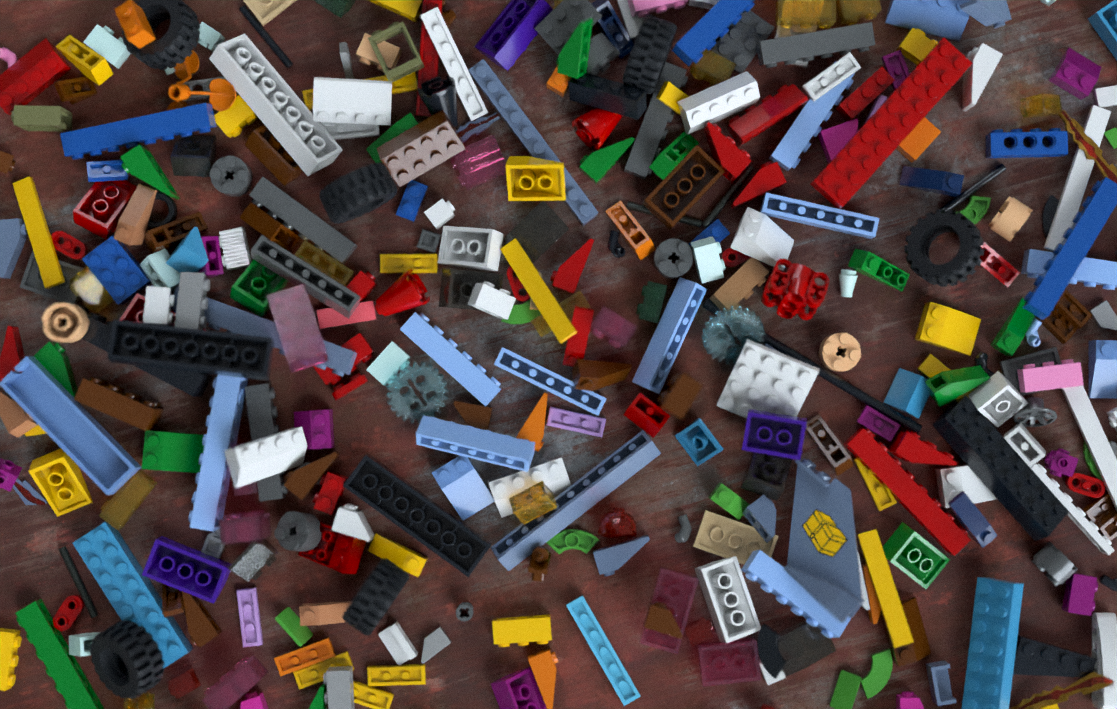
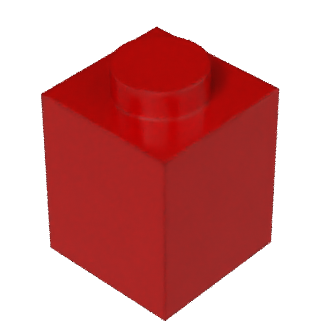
M360 271L346 288L359 295L360 301H363L377 286L374 282L376 278L368 271L366 273Z

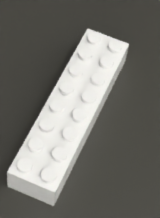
M245 33L216 47L209 58L227 81L234 86L237 93L307 176L335 161L343 151L342 148L320 122H313L311 111Z

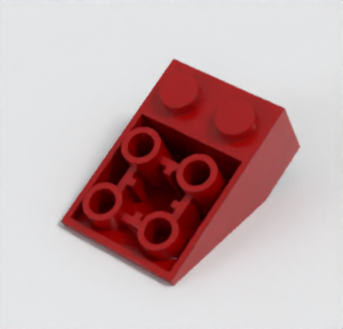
M708 122L703 131L714 161L725 170L723 176L732 183L750 164V155L744 149L739 150L735 146L736 142L730 136L725 137L717 124Z
M912 431L899 432L888 449V452L906 462L957 465V462L953 460L954 456L945 451H937L936 445L929 441L919 440L920 436Z
M320 522L321 526L319 527L322 535L319 544L312 550L299 551L298 555L340 573L356 575L366 541L333 531L332 525Z

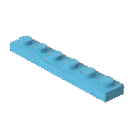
M581 595L566 604L623 705L625 706L641 697L584 596Z

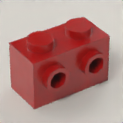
M642 393L638 394L623 414L653 438L670 418L668 413Z
M333 471L327 472V475L323 474L320 481L322 488L320 493L316 492L313 503H315L314 509L330 515L335 514L345 489L343 485L348 477Z

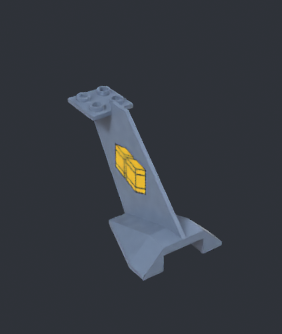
M805 458L796 459L795 462L798 465L787 566L784 567V570L820 605L842 623L848 617H854L865 601L862 598L851 490L837 478L831 482L832 478L824 471L816 470V464L811 460H806Z

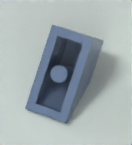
M762 495L750 504L742 514L765 542L768 543L775 536L776 508L771 499Z

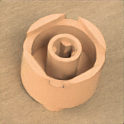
M1009 196L999 209L1002 213L998 212L988 226L1010 242L1033 210L1016 198Z
M70 303L51 305L46 309L42 318L45 334L54 341L73 343L80 340L87 332L90 323L85 311L81 307Z
M836 333L827 336L819 348L821 363L827 369L836 372L852 369L861 358V349L858 341L848 333ZM838 349H842V350H843V352L841 353L842 356H841V355H839V356L836 355V353L838 352Z

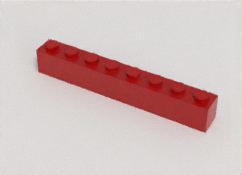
M859 428L844 443L845 447L860 460L884 487L890 489L894 498L949 555L955 556L971 541L967 536L969 533L962 526L958 527L954 523L955 518L950 513H945L940 508L942 505L935 498L931 499L927 495L928 490L923 485H918L914 481L915 477L908 470L904 471L900 467L902 463L895 456L891 457L887 453L888 449L881 442L878 444L874 440L875 435L868 428L866 430Z

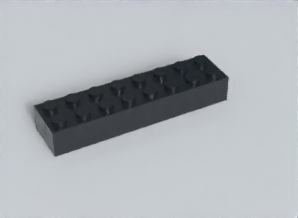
M74 303V305L81 307L85 311L90 322L87 332L81 339L108 352L113 322H107V317L99 313H90L91 309ZM133 365L193 397L203 396L212 378L211 375L206 373Z
M113 320L107 359L111 363L269 381L274 341L272 338Z
M966 395L953 402L932 424L1034 541L1050 536L1069 511L988 419L977 410Z
M369 454L363 457L343 485L351 493L467 577L470 576L492 545L491 542Z

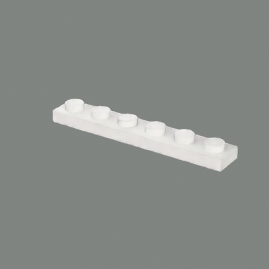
M438 7L419 15L448 76L453 77L455 80L456 92L470 121L487 114L488 111Z
M1034 464L1030 468L1069 511L1068 517L1102 554L1110 555L1114 551L1110 546L1112 544L1106 536L1100 535L1098 532L1099 528L1092 521L1089 522L1084 517L1086 514L1081 508L1075 507L1071 503L1073 500L1067 493L1061 492L1059 489L1060 485L1053 478L1050 479L1045 474L1047 471L1042 465Z

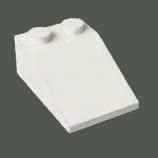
M984 43L974 47L966 56L973 64L963 74L962 110L965 112L977 103L1003 55Z
M747 207L730 248L774 267L779 259L788 260L794 240L766 214ZM779 265V266H778V269H780V270H782V271H783L784 268H785L784 265Z
M443 226L438 263L478 270L498 271L501 255L500 249L502 248L504 234L494 229Z
M967 464L935 468L941 507L950 508L948 503L962 491L966 493L974 504L997 499Z

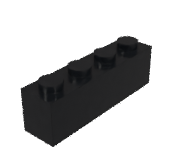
M585 73L578 79L572 77L568 81L569 98L572 101L636 120L647 109L646 90L588 73Z

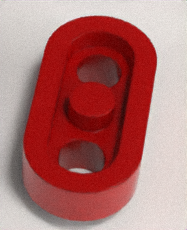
M64 231L52 233L51 238L56 250L76 260H80L87 255L88 249L84 242ZM63 237L64 243L60 244L59 240ZM77 247H80L81 251L77 254L75 250Z
M732 248L726 249L721 257L725 266L730 268L751 258ZM729 254H733L735 256L734 261L729 260Z
M510 266L507 270V277L514 297L519 301L529 300L531 297L527 291L523 296L519 294V290L524 288L518 277L513 276L514 270Z
M358 373L349 378L351 382L344 385L341 383L334 387L332 396L335 401L368 382L365 374L360 375Z
M1073 473L1072 477L1067 476L1065 480L1066 487L1070 491L1088 497L1099 498L1105 493V484L1101 480L1081 473ZM1077 479V485L1074 486L1072 481ZM1093 484L1096 486L1095 491H1091Z
M75 594L68 596L53 618V625L57 630L65 631L73 626L85 606L81 596ZM71 602L75 603V608H71ZM61 618L65 620L64 625L60 623Z

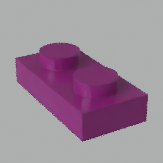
M901 50L881 58L885 70L895 80L891 84L893 90L910 74Z
M868 405L865 406L856 421L891 442L900 427L898 423Z

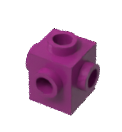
M1059 448L1058 451L1051 450L1046 455L1044 463L1046 464L1045 468L1050 470V474L1061 477V475L1072 477L1079 459L1070 456L1069 451Z
M1 458L0 488L10 492L22 467L15 465L10 460Z

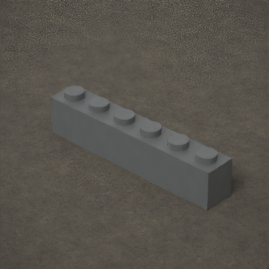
M872 22L759 41L756 43L759 66L765 65L766 68L777 67V63L784 62V65L795 64L797 59H803V62L812 61L814 56L821 55V59L833 57L832 53L839 52L841 56L849 52L851 53V50L858 49V52L869 51V47L875 45Z
M665 62L624 172L644 180L647 175L651 176L653 170L649 166L653 158H657L660 153L661 147H658L660 139L664 141L668 132L665 126L667 122L671 123L675 113L656 97L665 81L670 82L678 89L681 86L685 87L688 76L685 75L686 69Z
M263 176L249 194L254 198L252 200L254 204L260 208L265 206L269 209L267 213L273 218L277 219L280 217L283 219L284 222L282 224L291 231L293 228L298 230L299 237L306 242L309 239L315 243L313 247L321 253L324 250L330 254L328 258L336 264L339 262L345 264L357 248L355 243Z
M263 235L251 249L252 259L348 319L360 303L359 295Z
M271 384L245 386L251 440L254 441L280 432L279 425H276L278 409L277 406H274L273 398L276 397L275 388L271 387ZM286 471L257 481L259 501L286 497L288 489L284 486L286 482L283 479Z

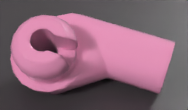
M0 48V58L7 62L8 68L17 62L15 53L8 48Z

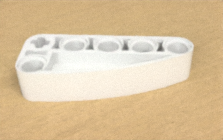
M1095 612L1092 615V657L1096 658L1093 672L1105 677L1092 678V686L1097 683H1112L1113 681L1114 684L1092 692V704L1096 709H1117V618L1115 613Z

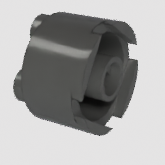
M603 33L597 34L590 40L587 73L595 76L598 75L600 70L602 72L606 71L611 66L609 62L615 60L620 55V52Z
M228 155L218 159L213 164L210 170V178L213 186L218 191L227 196L237 197L249 191L252 186L253 173L244 161L238 157ZM231 173L233 174V177H234L233 180H231V179H230V176H229Z
M675 238L663 241L657 247L653 256L656 270L662 276L670 279L683 276L690 269L693 262V253L690 246L686 242ZM672 254H675V257L678 258L675 263L668 259Z
M286 512L280 519L274 536L284 549L305 552L314 549L319 544L322 535L319 527L321 524L317 517L312 514Z
M1050 541L1033 556L1032 562L1042 572L1046 570L1047 573L1045 575L1056 586L1062 585L1078 570Z

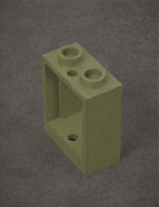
M398 21L390 24L389 28L384 31L377 30L373 32L371 37L368 38L388 81L392 82L424 68V64L404 22L399 23ZM403 32L415 59L389 70L377 44Z
M14 105V111L11 113L13 125L25 131H72V112L61 106Z

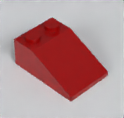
M126 180L95 182L73 210L74 223L107 240L116 230L118 221L137 186Z

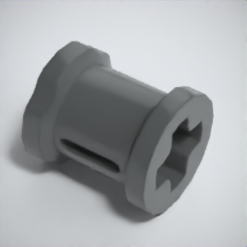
M469 602L459 604L456 609V617L460 621L465 622L472 618L474 614L472 604ZM468 608V609H469V611H468V614H469V615H467V614L462 615V614H461L462 609Z

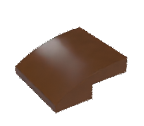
M1065 289L1048 317L1043 320L1037 316L1035 318L1040 320L1042 325L1064 344L1078 329L1082 328L1092 314Z
M1105 490L1101 497L1094 499L1082 510L1087 518L1099 528L1098 531L1102 536H1106L1111 541L1117 536V510L1108 491Z

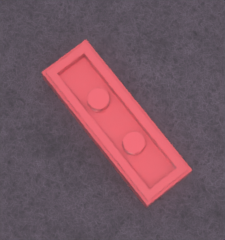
M373 300L360 302L349 319L332 308L316 310L319 329L377 320Z

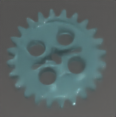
M731 306L730 311L723 308V313L716 311L717 316H710L711 322H705L706 328H702L704 334L702 335V340L707 354H711L713 359L717 357L719 362L725 359L726 364L730 360H733L734 364L736 363L747 339L759 344L764 342L763 335H765L760 317L756 316L754 311L749 312L748 308L742 311L741 306H738L737 310H734L733 306ZM724 324H727L730 327V330L733 333V335L729 333L728 328ZM734 336L737 337L739 343H740L742 346H739V345H738V343L736 342V339L734 338Z
M414 361L413 367L406 363L405 370L400 366L399 374L393 372L396 377L395 379L389 378L392 385H387L386 388L391 392L386 393V396L391 399L387 403L388 405H393L390 408L392 412L397 410L395 414L397 417L402 415L403 421H406L409 417L410 423L417 419V422L420 424L423 415L435 417V411L441 413L439 406H446L442 400L448 399L444 393L449 392V390L443 387L447 382L442 380L444 375L438 374L439 370L437 368L432 370L433 366L431 364L425 367V363L422 361L420 366H418L417 362ZM420 375H423L424 381L422 383H416V378ZM408 379H411L415 387L418 389L419 393L426 401L427 406H424L418 396L415 394L414 390L407 382ZM404 386L409 387V390H408L407 393H405V394H400V393H399V391H400V389H401L402 387H404ZM429 391H435V395L432 398H426V394ZM413 402H419V406L416 409H410V405Z

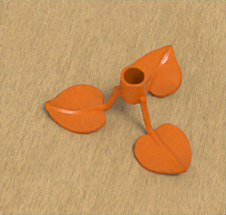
M192 50L190 57L187 56L183 63H177L176 67H174L176 76L183 80L170 86L169 96L176 101L169 104L167 111L187 107L188 104L183 100H187L191 95H210L209 102L214 110H228L237 96L234 86L229 81L220 78L212 80L209 86L210 92L191 91L187 85H182L192 78L191 74L196 73L199 68V57Z

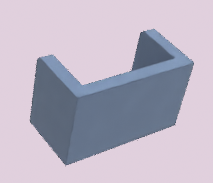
M945 660L926 663L932 702L937 706L957 703L956 698L952 696L948 674L950 664Z

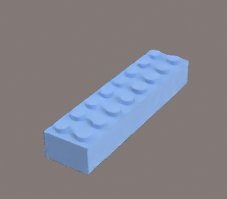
M217 375L213 380L215 392L209 402V407L212 408L211 414L206 419L208 430L207 434H204L202 445L205 446L204 452L199 457L201 469L195 479V483L198 485L197 491H194L192 496L194 507L193 511H190L188 522H191L190 528L216 531L222 527L231 478L224 450L236 447L246 395L245 386L248 384V378Z

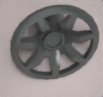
M1032 397L1026 399L1028 404L1024 406V410L1017 412L1013 417L1016 424L1022 423L1025 427H1040L1054 422L1057 419V413L1052 409L1044 408V400L1042 398Z

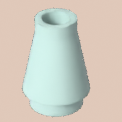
M841 269L839 281L842 297H852L858 277L856 270Z

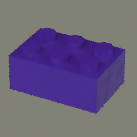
M749 409L742 450L800 460L807 419Z

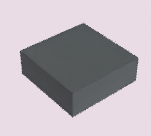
M422 229L417 248L436 253L441 235Z

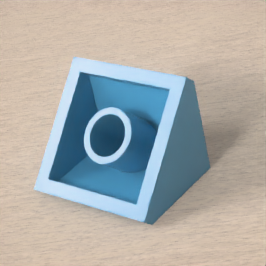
M198 227L192 228L176 246L166 264L180 274L181 272L198 273L209 261Z
M899 368L883 403L919 419L930 395L925 381L928 379Z
M697 418L675 435L697 466L723 450L722 446L700 418Z

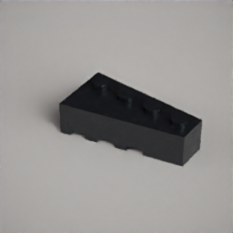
M1018 635L1013 675L1085 677L1093 672L1096 658Z

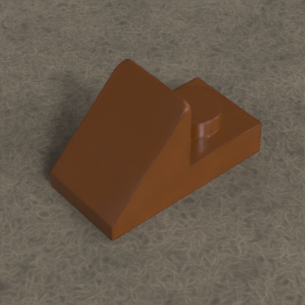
M87 77L57 81L54 84L61 102L70 101L71 105L97 94L93 81Z
M162 583V613L164 617L184 613L182 591Z

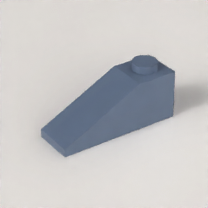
M971 0L960 5L961 10L984 26H994V29L1004 26L1006 21L1012 19L1006 0Z
M22 219L0 220V278H11L27 240L26 234L28 232Z
M644 535L594 550L593 555L599 575L603 574L606 577L615 574V570H618L650 540L649 536Z

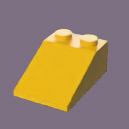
M509 156L505 165L508 201H566L564 163L530 156Z
M928 302L925 303L915 340L971 356L981 319L947 306Z
M62 448L32 460L29 473L57 517L92 503L93 500L79 466Z

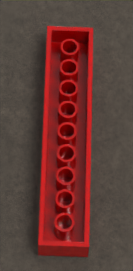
M942 38L816 176L810 185L833 206L841 209L973 63L947 39Z

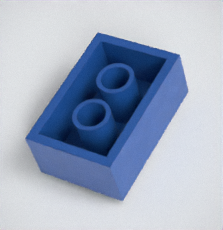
M114 235L82 258L118 305H124L151 284L139 262L124 243L114 239Z

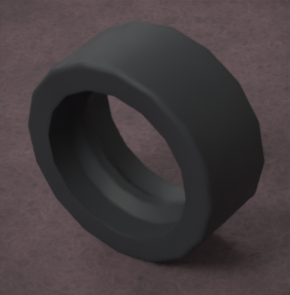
M157 192L155 200L164 201L168 205L169 213L160 222H154L149 218L147 226L152 228L173 222L177 216V207L172 198Z

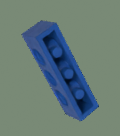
M1035 128L1030 129V132H1023L1022 129H1012L1011 132H1003L1002 129H996L985 136L986 159L1063 157L1068 154L1067 131H1061V128H1051L1049 131ZM1024 138L1029 140V147L1024 146ZM1043 138H1046L1049 141L1048 147L1043 145ZM1004 139H1008L1011 142L1010 148L1004 145Z

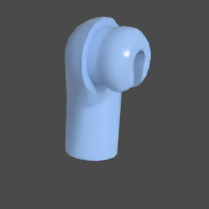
M1033 318L1025 334L1028 344L1033 347H1038L1041 343L1037 330L1042 322L1036 318Z

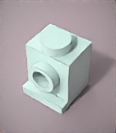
M201 22L200 29H198L200 35L197 42L205 48L208 47L213 53L216 47L223 43L225 37L204 22Z

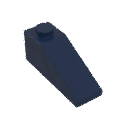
M596 0L591 4L603 16L596 22V25L620 52L619 58L621 59L631 52L634 43L609 0Z
M903 166L899 185L956 197L961 193L964 175Z
M964 491L960 492L948 503L964 529L969 533L968 535L982 548L997 537L990 523Z

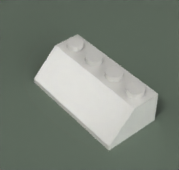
M746 71L678 101L686 134L688 135L704 128L708 122L713 124L756 105L760 98L757 81Z
M314 77L313 122L391 125L392 81Z
M295 427L224 450L234 487L238 488L303 465L307 442L303 428Z
M562 457L530 467L528 472L518 471L488 482L501 518L550 502L571 486Z
M736 556L695 568L720 642L729 643L760 631L761 626Z

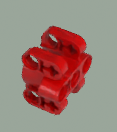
M779 259L773 268L772 274L766 280L761 301L767 307H774L776 305L778 307L777 314L782 318L791 319L798 314L801 319L810 320L825 299L829 277L825 273L815 272L805 265L793 264L787 259ZM784 265L787 267L788 271L781 272L778 269V266ZM779 279L780 284L776 285V282ZM815 279H822L824 281V285H817L815 283ZM770 292L773 293L772 300H769ZM807 305L809 306L808 314L805 313V307Z

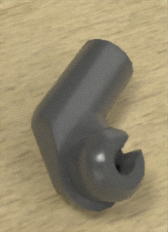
M687 514L678 517L681 529L674 536L675 541L678 543H685L692 531Z

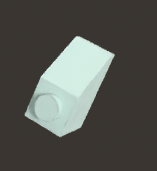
M100 632L69 635V655L79 657L91 655V644L95 636Z

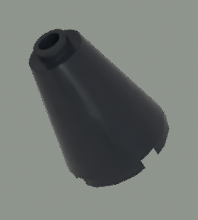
M440 76L423 82L421 84L422 88L417 90L431 116L444 110L454 127L458 125L454 78L446 76L447 79L442 80Z

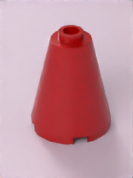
M594 108L572 121V126L576 125L578 130L575 133L580 140L589 148L594 146L596 151L601 148L623 115Z
M412 269L402 274L376 300L375 309L379 315L386 317L430 302V297L426 298L425 293L428 291L423 281L417 274L413 275L411 273Z

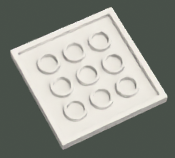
M747 339L716 406L744 418H747L749 409L797 417L819 373V369Z

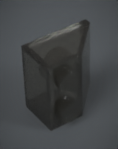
M177 135L170 156L173 175L210 177V170L216 161V135H192L188 137Z
M260 537L255 539L228 569L247 582L252 579L256 581L264 573L262 569L266 565L270 567L277 560L275 556L278 554V551L266 539Z

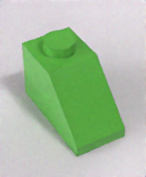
M720 482L708 497L738 520L742 518V513L750 505Z

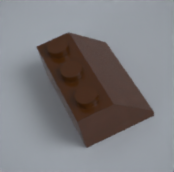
M265 125L251 133L245 146L284 186L303 172Z
M916 597L900 601L914 641L913 643L894 648L882 610L880 612L893 662L898 667L917 662L931 654Z

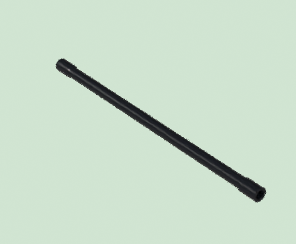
M709 297L702 306L761 342L767 343L780 353L818 368V376L897 422L906 430L916 434L920 432L922 425L909 417H905L729 311L725 315Z

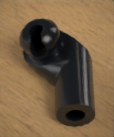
M611 230L607 247L613 256L617 258L623 257L626 251L618 242L620 232Z
M980 352L974 359L975 366L980 365L991 377L995 373L987 368L988 355L985 352Z
M1103 574L1099 582L1109 589L1117 591V578L1111 579Z

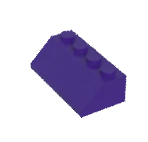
M511 0L475 45V48L496 65L508 71L522 52L526 50L534 37L538 35L534 28L553 11L552 7L545 0Z
M161 536L154 542L142 575L214 604L228 579L233 564Z

